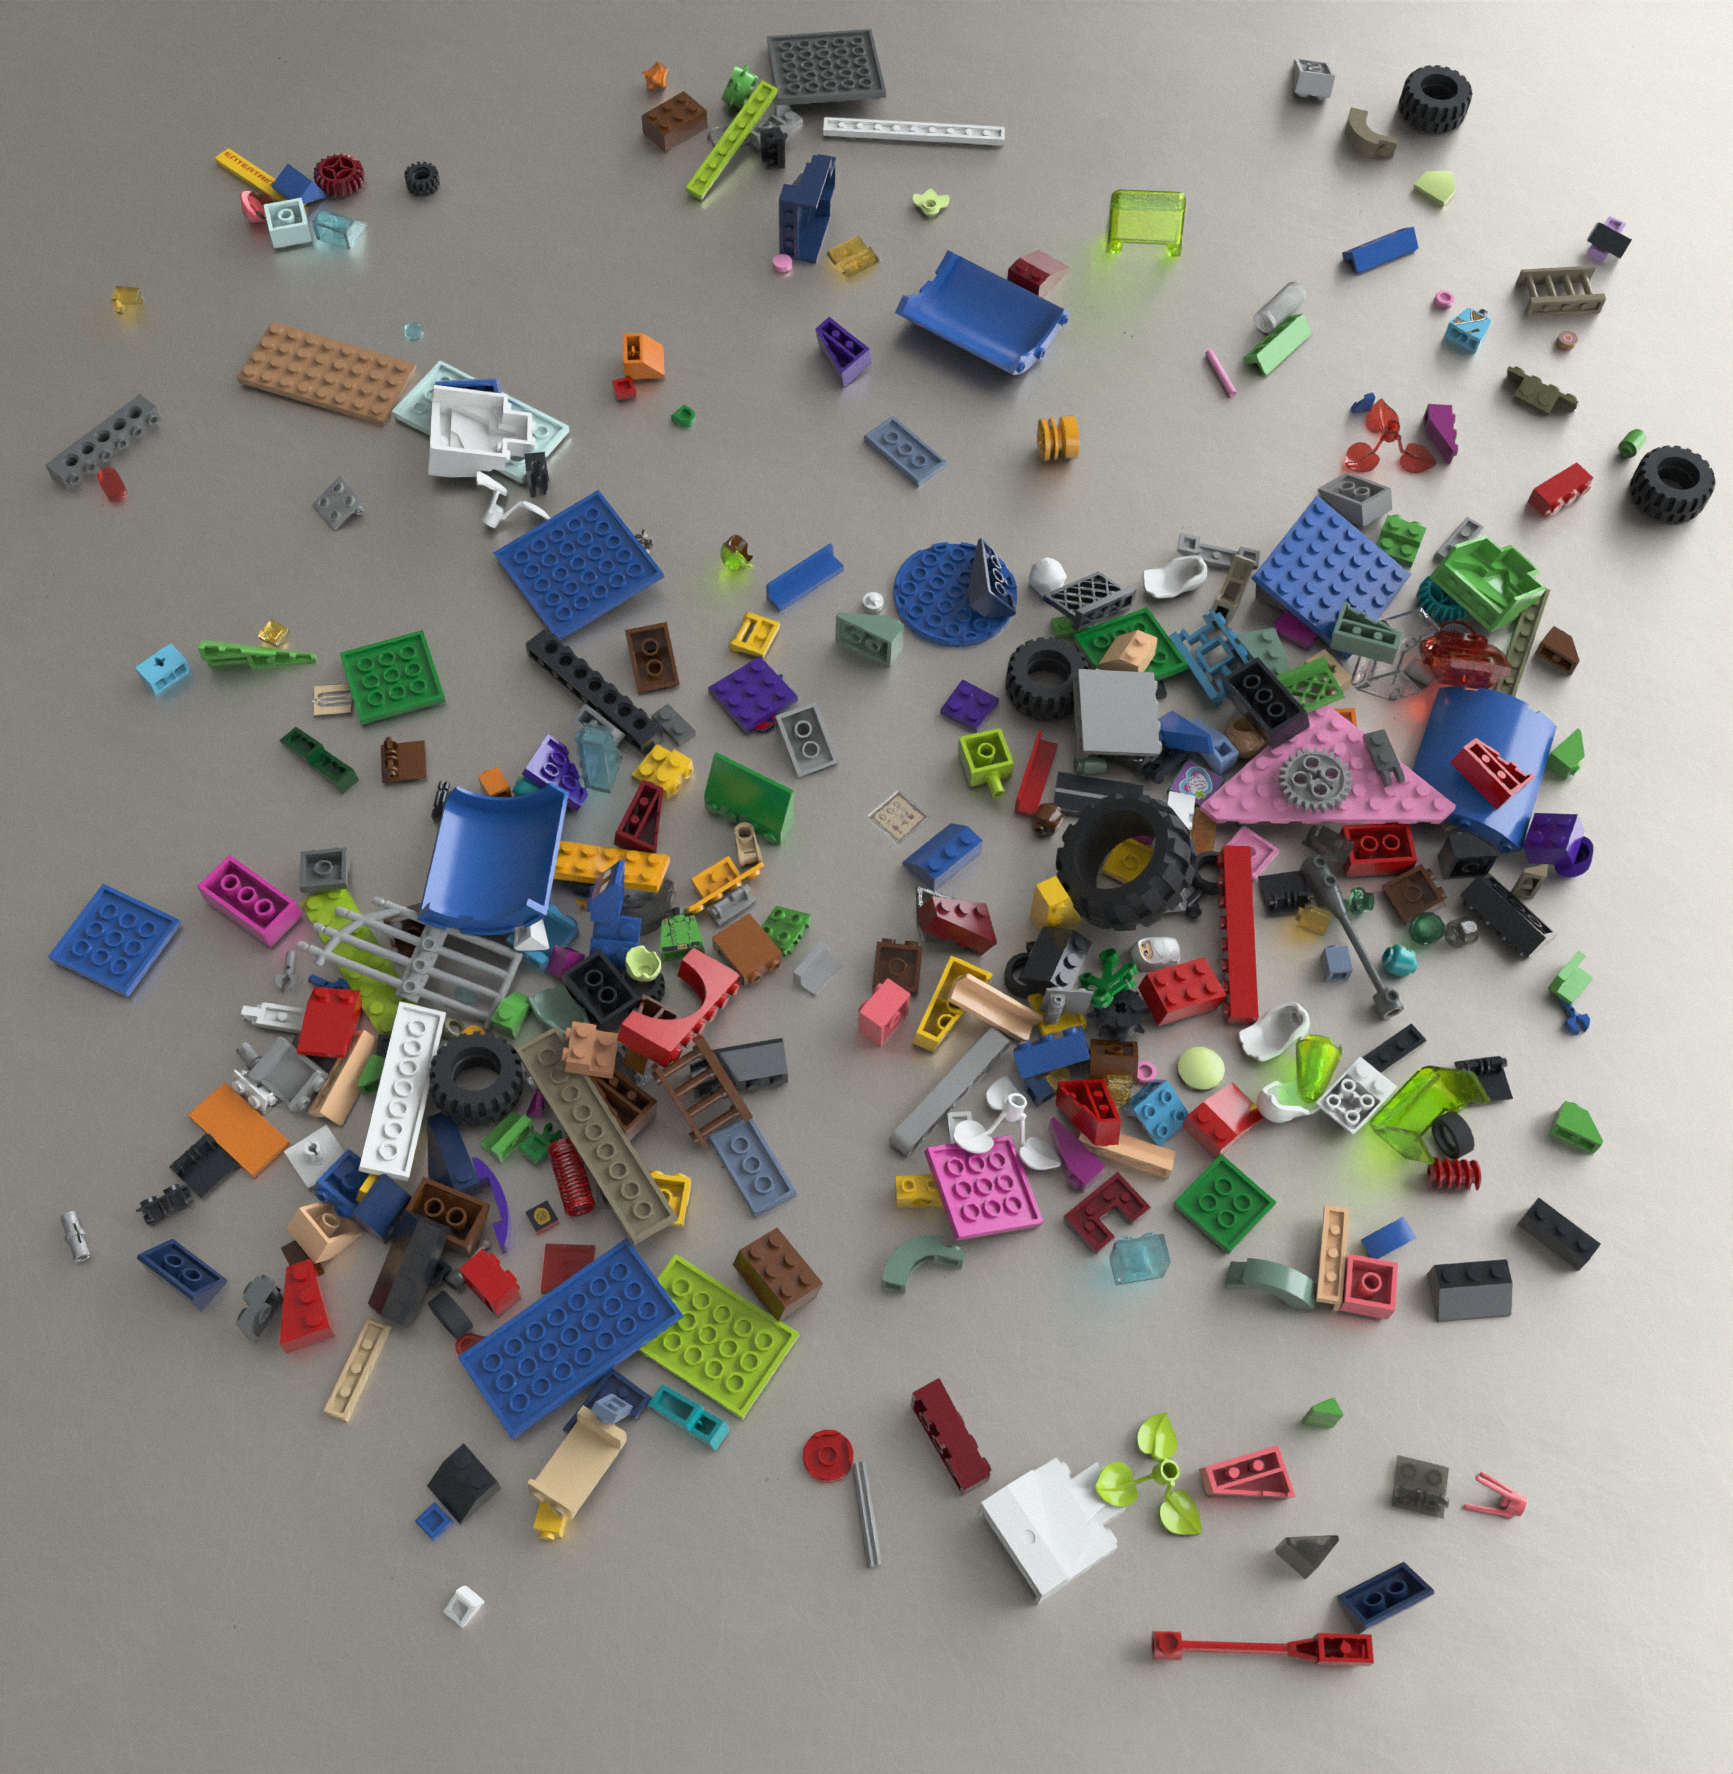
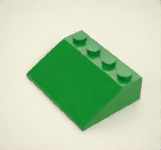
M717 752L714 754L704 793L705 807L712 813H718L726 817L732 823H750L756 833L764 836L769 842H776L781 845L794 826V790Z

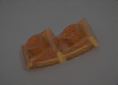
M1197 807L1195 808L1192 823V839L1195 842V850L1201 852L1213 851L1217 823Z

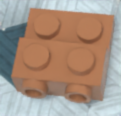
M573 1021L572 1028L567 1027L564 1042H569L568 1048L563 1047L561 1062H566L564 1072L612 1079L618 1034L596 1030V1025Z

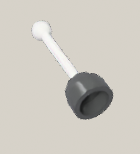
M487 1238L482 1241V1246L476 1251V1253H478L481 1249L485 1250V1248H489L492 1244L491 1240ZM458 1269L450 1271L443 1279L450 1288L457 1292L465 1284Z

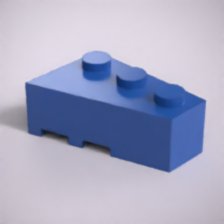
M1082 1024L1066 1028L1055 1034L1043 1035L1039 1037L1040 1039L1033 1042L1030 1040L1020 1042L1013 1050L1021 1079L1090 1059V1050Z

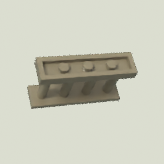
M1595 266L1521 269L1516 286L1527 285L1530 299L1525 309L1526 317L1600 313L1606 297L1605 294L1593 293L1590 280L1596 269ZM1572 283H1582L1585 295H1575ZM1545 284L1548 296L1539 297L1535 285ZM1553 284H1563L1567 295L1557 296Z

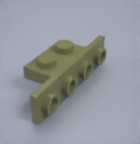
M1509 366L1507 368L1508 376L1522 382L1515 392L1514 398L1549 415L1557 401L1575 410L1577 409L1579 401H1577L1574 395L1569 393L1565 395L1559 392L1560 389L1558 387L1542 383V380L1537 376L1532 375L1530 377L1524 374L1525 371L1515 366L1513 368Z

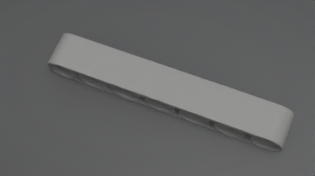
M991 1027L900 1124L889 1138V1142L905 1156L909 1157L944 1120L947 1113H950L1000 1059L1011 1045V1041L994 1027Z

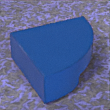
M1374 392L1365 394L1364 398L1358 403L1355 401L1351 406L1352 413L1371 411L1376 398Z

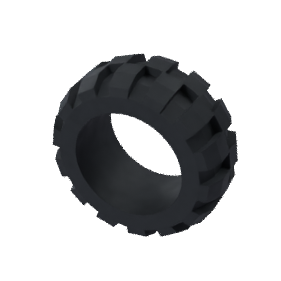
M1128 793L1126 798L1120 794L1110 795L1102 798L1100 805L1094 807L1090 804L1079 813L1081 818L1075 825L1069 824L1063 833L1062 841L1064 846L1057 848L1056 869L1059 871L1057 872V879L1069 895L1074 905L1073 908L1078 914L1083 916L1090 924L1101 929H1111L1112 927L1114 931H1134L1138 924L1149 927L1161 921L1160 915L1167 909L1173 912L1183 900V897L1180 895L1183 889H1190L1195 874L1192 864L1196 863L1195 842L1190 837V830L1175 811L1160 799L1136 793ZM1138 836L1155 837V848L1152 858L1140 875L1120 887L1110 889L1097 888V875L1100 865L1114 847L1125 840Z

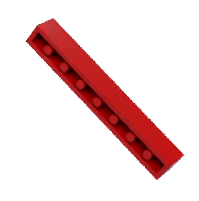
M1223 845L1220 853L1216 855V866L1220 867V874L1217 876V887L1221 888V895L1218 896V908L1222 909V916L1219 917V930L1223 931V937L1220 938V951H1223L1224 959H1221L1220 969L1221 973H1224L1225 981H1222L1221 987L1226 994V1002L1223 1003L1222 1014L1226 1016V1024L1254 1025L1259 1018L1251 847Z

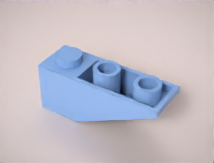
M1199 718L1190 721L1210 734L1214 753H1200L1210 767L1218 774H1222L1234 767L1239 751L1228 738Z

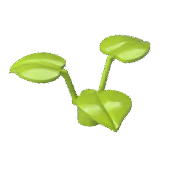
M1159 1413L1147 1419L1138 1429L1136 1436L1139 1450L1144 1454H1151V1459L1159 1463L1153 1467L1152 1473L1133 1480L1132 1470L1122 1462H1113L1101 1470L1095 1484V1490L1106 1503L1115 1507H1127L1138 1498V1491L1135 1485L1151 1479L1159 1485L1167 1484L1164 1494L1167 1501L1163 1502L1159 1507V1518L1162 1525L1174 1534L1199 1535L1201 1534V1519L1192 1497L1181 1489H1176L1170 1494L1172 1486L1175 1485L1174 1480L1180 1474L1177 1463L1173 1460H1168L1177 1450V1437L1170 1423L1168 1413Z

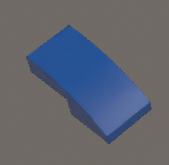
M1403 1216L1361 1239V1242L1371 1258L1379 1259L1416 1239V1236Z

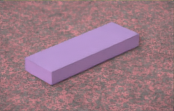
M1609 216L1604 225L1621 233L1626 223ZM1591 244L1586 255L1604 262L1609 253Z

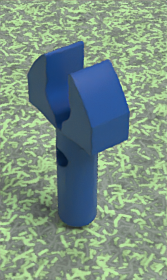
M314 974L308 978L309 983L318 987L350 990L347 981L340 977L337 982L333 983Z
M1558 997L1569 1016L1568 1020L1564 1023L1566 1029L1578 1035L1580 1032L1579 1027L1576 1025V1022L1581 1024L1583 1031L1586 1032L1590 1025L1588 1014L1581 1015L1577 1013L1573 1004L1570 1005Z

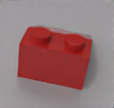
M314 987L307 1002L297 1054L345 1058L363 1014L361 991Z
M1231 1082L1188 1114L1182 1127L1216 1160L1220 1154L1223 1155L1265 1117L1261 1115L1257 1105Z

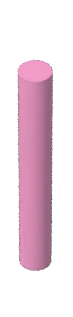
M1211 349L1207 350L1205 355L1230 397L1235 396L1237 392Z

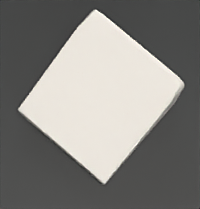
M464 1585L454 1592L442 1612L461 1628H464L480 1609L484 1600Z

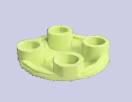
M1193 1047L1186 1050L1180 1056L1178 1062L1179 1075L1190 1090H1208L1219 1085L1225 1072L1224 1063L1220 1056L1213 1050L1205 1047Z

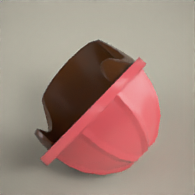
M254 191L242 192L240 200L241 211L244 216L251 222H267L264 204L274 203L270 196L267 194H257Z

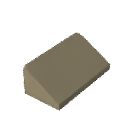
M1548 864L1524 869L1513 886L1511 893L1516 896L1533 899L1546 879Z

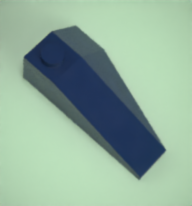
M980 538L977 542L969 583L968 604L974 612L980 613L983 617L1014 616L1016 614L1013 595L1011 593L1008 594L1005 588L1008 582L999 572L1002 567L996 551L991 545Z
M439 1112L427 1117L428 1179L472 1197L483 1193L457 1124L452 1121V1116L448 1118Z

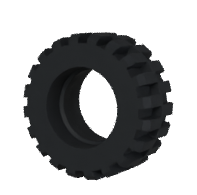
M1441 65L1420 67L1406 78L1399 100L1400 113L1403 119L1407 120L1410 126H1415L1417 130H1425L1426 133L1435 132V134H1440L1443 131L1445 133L1462 124L1466 117L1473 95L1471 85L1464 75H1460L1456 70H1451L1450 67L1445 66L1444 68Z
M1670 445L1662 446V448L1652 449L1641 459L1631 478L1630 493L1633 496V501L1636 505H1639V509L1642 512H1647L1649 517L1658 518V521L1661 522L1666 520L1669 523H1677V521L1681 523L1697 517L1710 499L1716 484L1713 469L1709 468L1710 464L1708 461L1703 460L1700 454L1691 452L1692 450L1689 448L1682 449L1681 446L1675 445L1670 447ZM1661 479L1672 480L1682 486L1684 490L1672 488Z
M1039 637L1036 641H1033V639L1026 641L1025 646L1022 644L1016 648V652L1012 653L1008 662L1005 681L1007 696L1016 709L1021 708L1023 714H1030L1034 719L1040 717L1044 718V720H1051V718L1055 717L1057 720L1063 718L1064 714L1068 716L1074 712L1073 676L1078 669H1089L1087 662L1084 661L1085 657L1081 652L1077 653L1078 649L1075 646L1067 645V641L1062 639L1058 641L1054 637H1049V639ZM1041 670L1052 671L1060 675L1065 682L1059 686L1045 687L1032 681L1029 675Z
M473 1031L471 1035H467V1033L459 1034V1038L455 1039L453 1037L449 1039L447 1046L442 1045L437 1050V1055L433 1056L431 1060L429 1078L434 1103L437 1108L441 1109V1113L445 1117L449 1118L452 1116V1121L458 1124L464 1121L466 1126H473L474 1123H480V1126L487 1125V1122L491 1120L495 1123L501 1120V1115L507 1116L512 1112L511 1106H517L520 1100L519 1096L522 1095L523 1091L521 1059L516 1054L512 1044L507 1045L506 1039L501 1036L495 1038L493 1033L486 1032V1035H484L480 1031ZM472 1067H486L499 1075L498 1079L491 1086L476 1091L463 1089L454 1082L460 1073Z

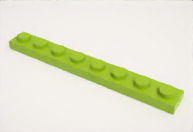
M763 80L760 82L686 186L687 193L700 200L704 198L775 98L778 88Z

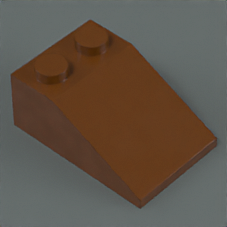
M667 622L625 630L638 693L680 685Z

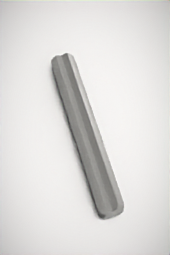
M856 1462L852 1465L867 1567L877 1568L881 1566V1557L867 1466L865 1462Z

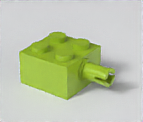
M1001 728L959 737L957 752L970 787L987 783L992 798L1002 797L1005 791L1000 780L1012 777L1014 762Z

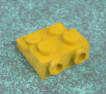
M656 744L631 776L632 780L639 784L644 779L662 787V797L668 800L672 794L678 792L684 779H688L692 775L694 768L692 759L676 750L670 752Z
M649 1171L677 1216L678 1221L669 1226L683 1227L691 1191V1178L679 1173H675L672 1176L664 1175L660 1171Z

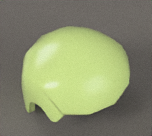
M637 946L627 952L625 967L632 979L645 983L654 980L659 975L661 961L655 951L649 952L644 946Z

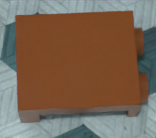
M750 913L712 937L714 950L718 954L722 953L736 972L741 974L742 984L745 987L749 984L757 983L764 974L777 970L782 963V952Z

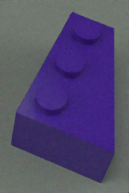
M828 317L815 328L818 344L844 387L872 363L870 348L831 317Z

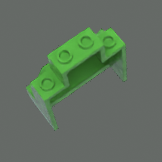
M1486 535L1454 545L1429 577L1490 632L1498 630L1515 620L1521 611L1535 604L1547 589L1535 579L1541 572L1512 545L1500 548Z

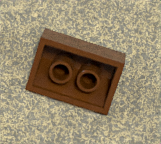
M423 1177L406 1209L450 1227L451 1230L444 1246L471 1257L483 1235L490 1204Z

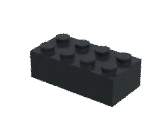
M1256 657L1221 679L1225 695L1273 750L1310 727L1307 711L1259 657Z

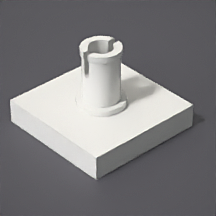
M327 1125L284 1151L310 1192L314 1189L316 1181L345 1153Z

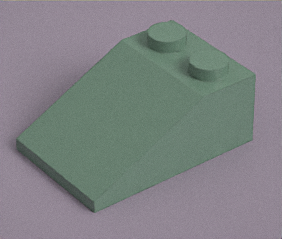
M837 613L835 641L891 667L903 649L904 624L886 615Z

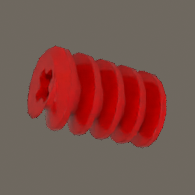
M1433 1157L1427 1167V1186L1431 1187L1433 1181H1436L1437 1188H1441L1443 1181H1445L1448 1189H1451L1452 1183L1455 1182L1456 1189H1461L1462 1183H1465L1466 1190H1470L1472 1183H1474L1475 1189L1478 1191L1482 1180L1480 1165L1477 1160L1468 1162L1467 1159H1462L1459 1162L1458 1159L1454 1158L1449 1161L1448 1158L1440 1160L1438 1157Z

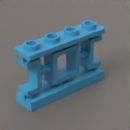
M1212 608L1209 610L1210 613L1208 615L1202 616L1207 625L1190 636L1183 628L1180 630L1181 633L1177 634L1175 631L1169 637L1188 663L1189 668L1215 707L1223 703V698H1228L1225 695L1222 680L1216 682L1220 691L1216 692L1204 673L1208 671L1212 678L1222 672L1224 677L1231 674L1229 666L1237 662L1233 655L1235 652L1244 665L1250 661L1245 657L1248 652L1242 644L1237 645L1234 641L1237 639V636L1231 628L1226 629L1224 626L1226 620L1220 612L1216 614ZM1213 621L1219 626L1227 640L1224 641L1220 634L1212 640L1208 638L1207 635L1216 630L1212 624ZM1184 640H1187L1190 646L1199 640L1203 645L1195 650L1198 659L1195 660L1183 643ZM1221 645L1228 657L1210 667L1203 656Z

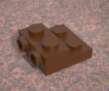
M1422 864L1382 885L1384 892L1405 925L1424 914L1428 916L1446 906L1445 899H1447V895L1441 886L1437 888L1433 881L1436 878L1430 868L1426 870Z
M882 938V942H877L872 988H876L879 983L883 984L888 978L907 992L918 993L923 946H918L919 942L905 941V944H896L895 939Z

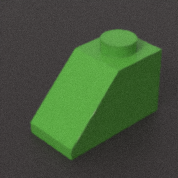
M1577 728L1548 756L1546 766L1563 780H1566L1570 775L1575 776L1583 767L1580 764L1585 754L1580 729Z
M515 991L503 999L491 1018L494 1032L516 1040L532 1011L528 1001L530 997Z
M1565 1101L1560 1106L1549 1133L1594 1154L1601 1147L1603 1139L1589 1112L1573 1102Z

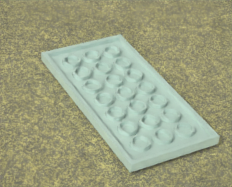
M439 361L392 410L393 417L429 435L430 411L435 382L476 378ZM508 395V403H511L512 411L532 413V422H535V432L532 434V437H535L534 450L530 449V453L545 452L547 457L569 433V426ZM510 455V461L505 463L504 470H496L521 484L527 480L525 457Z

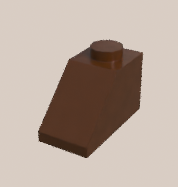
M1555 626L1543 638L1535 652L1536 655L1569 675L1574 673L1580 662L1572 636Z

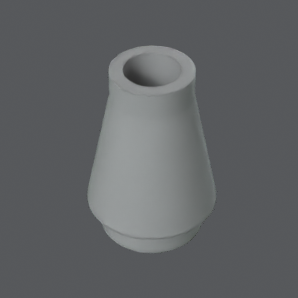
M1415 657L1404 668L1407 676L1427 686L1436 678L1423 661Z

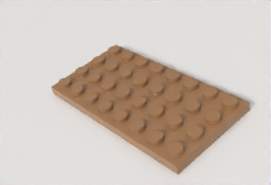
M271 322L238 374L237 380L241 384L385 426L392 414V410L396 407L415 374L417 366L415 363Z

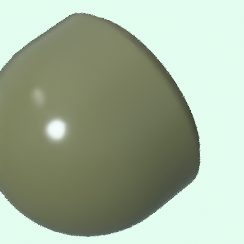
M449 1017L444 1021L441 1036L446 1041L453 1037L457 1039L465 1027L457 1018ZM449 1026H457L459 1032L452 1031Z

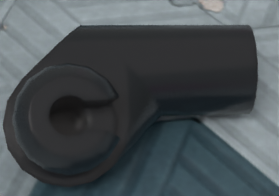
M1198 888L1187 898L1186 913L1191 918H1197L1202 914L1199 902L1206 897V892L1202 888Z

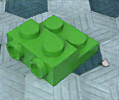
M1397 514L1387 515L1376 545L1397 563L1412 567L1427 528L1423 527L1418 521H1405Z

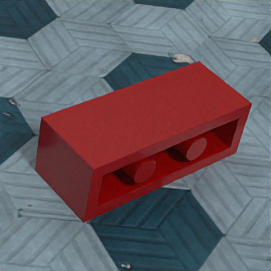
M1576 462L1535 487L1528 502L1544 517L1550 513L1554 514L1563 505L1571 504L1579 495H1585L1591 489L1590 484L1594 477Z

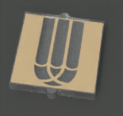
M349 683L314 686V699L311 700L314 718L352 715V702L354 700Z

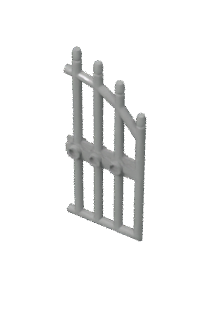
M374 897L372 903L378 907H383L384 910L366 915H361L351 910L348 911L343 907H337L335 911L337 915L352 921L339 930L328 926L325 927L321 923H314L313 930L331 937L323 949L308 945V943L298 941L296 944L297 949L316 956L314 964L322 967L325 961H329L396 987L395 995L410 1002L417 1003L419 998L422 997L484 1022L482 1029L491 1032L493 1027L491 1018L500 1002L505 999L524 955L522 952L478 935L461 934L459 929L447 927L446 930L427 925L417 920L419 912L388 900L385 901L380 897ZM401 915L424 924L425 928L421 937L379 922V920ZM364 925L413 944L416 948L412 957L408 958L349 934ZM447 935H453L512 958L507 971L443 947ZM341 941L407 968L402 979H398L331 952ZM438 955L503 979L498 992L434 968L433 966ZM429 976L493 1000L489 1013L424 989Z

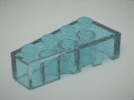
M583 722L581 730H577L575 735V744L578 745L577 756L580 757L579 767L582 768L581 779H584L586 789L611 794L623 757L619 755L620 750L616 748L617 743L613 741L614 737L610 728Z

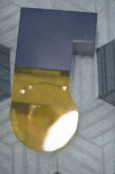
M1065 1067L1054 1069L1049 1075L1038 1081L1034 1076L1026 1080L1023 1090L1037 1108L1056 1097L1058 1081H1070L1071 1074Z

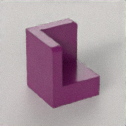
M554 945L546 971L562 978L561 974L585 958V954L573 948Z

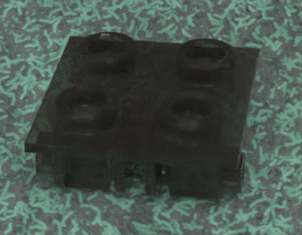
M1397 1455L1391 1506L1443 1519L1444 1510L1449 1505V1498L1446 1497L1449 1467Z

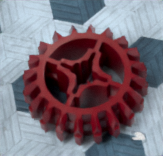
M334 153L333 156L327 155L326 159L321 158V162L316 163L314 181L329 197L333 195L336 198L339 196L345 197L348 194L352 196V192H358V188H362V184L365 182V172L362 164L355 156L351 157L349 154L344 156L342 153L336 155Z

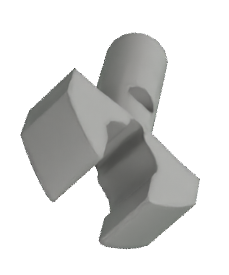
M293 950L286 952L284 972L280 975H275L274 981L282 993L283 985L288 978L290 980L289 989L291 993L300 985L299 975L293 973L296 952Z

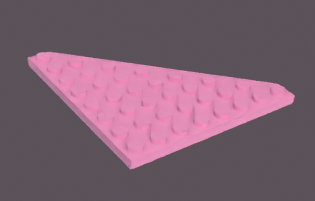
M1329 705L1307 713L1310 724L1309 728L1274 750L1268 745L1200 806V810L1215 823H1225L1226 821H1239V823L1270 821L1271 823L1289 824V821H1302V824H1321V821H1334V824H1353V821H1366V824H1385V821L1398 822V824H1417V822L1440 824L1456 808L1454 803L1400 761L1405 782L1399 784L1392 771L1389 772L1391 786L1385 787L1380 775L1375 770L1363 742V734L1365 733ZM1305 747H1307L1310 752H1313L1314 747H1317L1318 752H1322L1326 748V754L1328 755L1334 751L1335 759L1342 757L1341 764H1348L1347 770H1351L1350 778L1353 779L1347 800H1342L1340 807L1335 805L1334 811L1327 807L1325 814L1320 809H1317L1316 814H1313L1312 809H1308L1304 813V807L1301 806L1296 810L1295 802L1288 804L1289 797H1282L1283 791L1279 790L1280 783L1278 778L1280 767H1283L1284 760L1288 761L1290 754L1296 757L1297 750L1304 753Z

